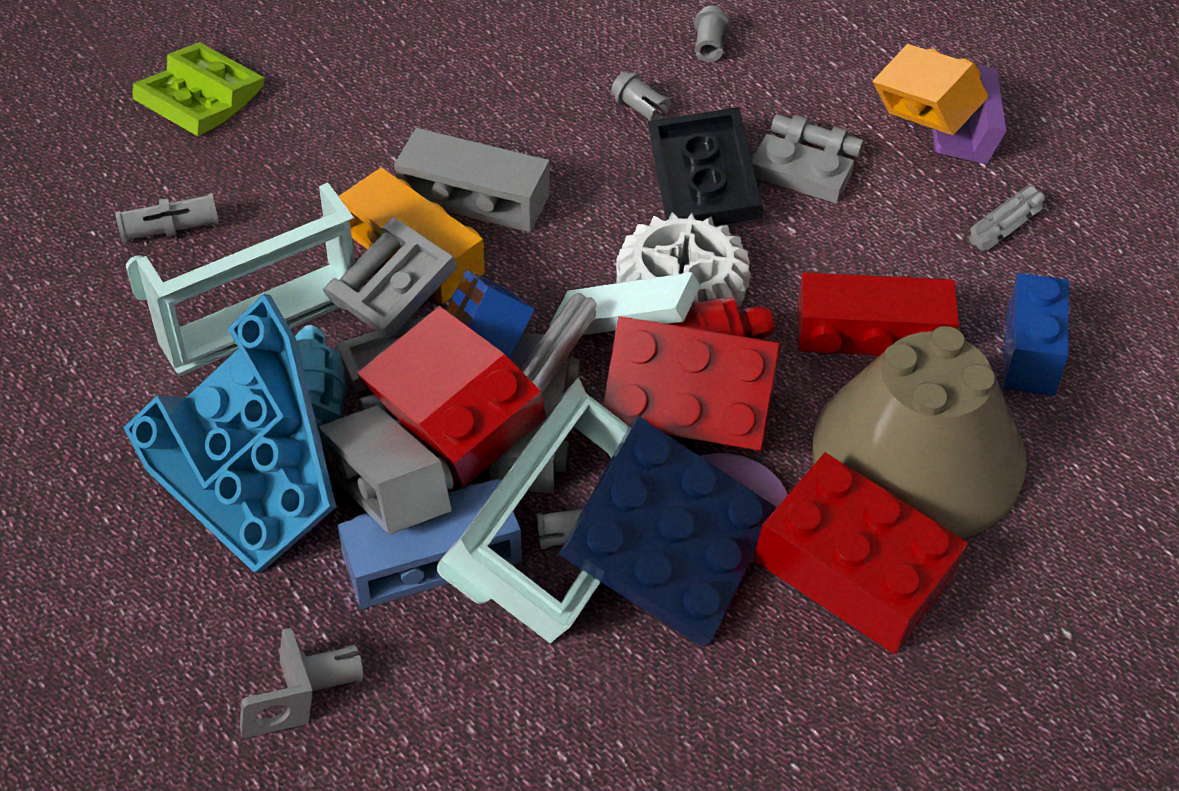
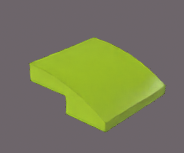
M199 42L167 54L166 71L133 83V100L194 135L200 136L219 126L243 108L264 86L265 78Z

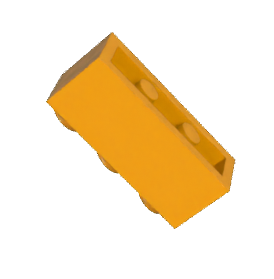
M382 167L338 196L354 217L349 220L352 238L366 249H369L383 234L381 228L393 217L454 257L457 268L431 295L441 304H444L453 297L466 270L479 276L485 273L484 243L477 231L458 222L448 215L438 203H431L414 191L405 180L397 179ZM397 248L384 262L387 263L397 253L399 248Z

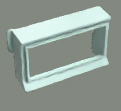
M329 183L319 186L323 211L322 218L166 282H162L147 256L138 255L128 260L126 269L133 294L138 300L147 299L158 344L179 377L233 354L238 349V346L228 327L263 294L271 295L290 329L339 308L325 295L323 288L333 278L339 280L355 263L349 221L354 217ZM326 243L327 257L330 265L179 327L174 304L319 244Z
M579 377L552 407L553 411L462 536L451 546L437 565L439 575L472 601L484 604L493 599L549 643L553 642L572 626L600 581L582 570L563 600L559 602L491 550L488 545L573 426L609 453L610 458L614 455L629 426L585 392Z

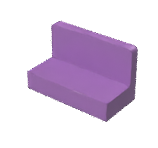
M980 65L978 68L981 72L980 79L989 97L954 135L933 128L932 130L934 147L937 153L988 164L1006 133V125L997 69Z

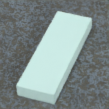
M693 272L569 290L549 326L555 321L571 296L577 293L583 294L586 298L592 297L597 303L595 308L596 316L583 335L616 331L618 316L663 324L683 322L701 285Z

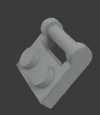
M393 217L381 228L383 234L339 280L333 278L323 288L325 295L342 310H348L389 340L457 268L452 255ZM397 248H399V250L397 251V253H396V254L377 272V274L357 293V292H356L357 289L377 270V268H378Z

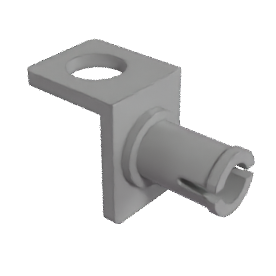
M292 628L282 629L280 665L288 688L242 699L240 712V732L242 737L248 738L309 724L312 691L351 682H362L363 668L361 657L357 655V647L350 645L343 649L305 656L303 651H299ZM275 705L287 706L282 713L268 719L256 718L260 711Z

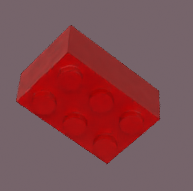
M618 316L603 407L628 426L639 416L667 435L763 451L781 348L780 343Z
M824 452L763 523L753 561L895 655L954 578L969 543Z

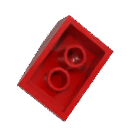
M441 306L436 308L357 372L358 378L415 438H418L436 457L441 456L444 458L452 477L462 488L467 486L547 418L541 390L503 352Z

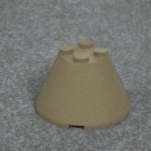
M948 326L938 327L933 332L908 335L887 347L884 353L852 378L826 402L817 418L812 440L814 464L824 452L828 453L962 539L988 529L1008 513L1019 496L1027 469L1025 444L989 361L978 348L965 340L964 335L958 329Z

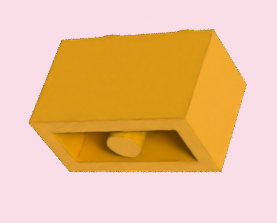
M907 44L872 81L889 114L950 135H954L989 97L980 79L981 72L974 63L964 58L956 59L940 54L934 49L926 50Z

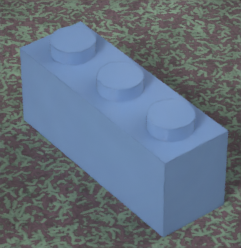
M500 479L481 484H468L460 490L449 492L451 512L390 535L369 514H362L351 521L337 524L343 558L360 609L449 584L448 581L439 575L437 571L438 562L465 532L500 484ZM513 511L488 545L491 550L511 565L522 562L521 529Z

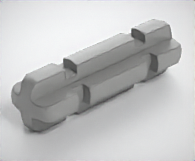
M1032 185L1022 188L1015 196L1006 200L986 215V218L981 219L971 227V235L968 237L971 245H976L980 251H987L992 248L999 240L1005 238L1026 222L1027 218L1034 216L1043 208L1042 202L1045 200L1043 192L1037 191Z

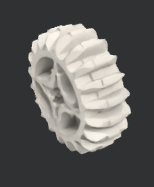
M672 212L666 221L653 216L649 226L637 224L633 235L625 237V242L617 256L616 283L682 274L684 269L683 273L693 272L701 285L693 301L702 302L715 298L722 300L733 297L737 307H741V303L745 298L746 287H749L750 260L748 251L744 250L741 244V237L731 236L728 225L715 227L712 217L704 221H698L693 213L687 219H678Z

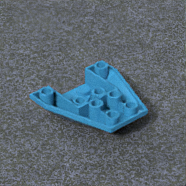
M263 294L228 327L238 349L186 398L157 395L123 427L146 471L254 573H262L336 508L297 341L273 298L268 294Z

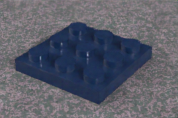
M638 416L628 427L558 555L699 646L704 647L712 641L757 548L762 525L774 512L776 506Z

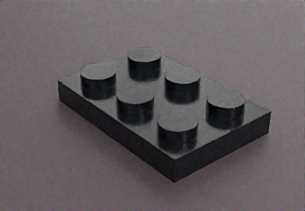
M739 107L648 121L649 137L665 221L669 219L672 212L678 219H687L691 213H693L698 221H704L712 217L715 226L763 218L762 201Z

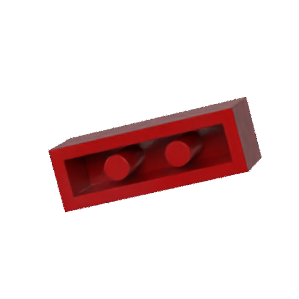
M802 272L797 304L798 351L880 356L886 351L887 347L908 335L933 332L936 328L942 326L958 329L955 279Z

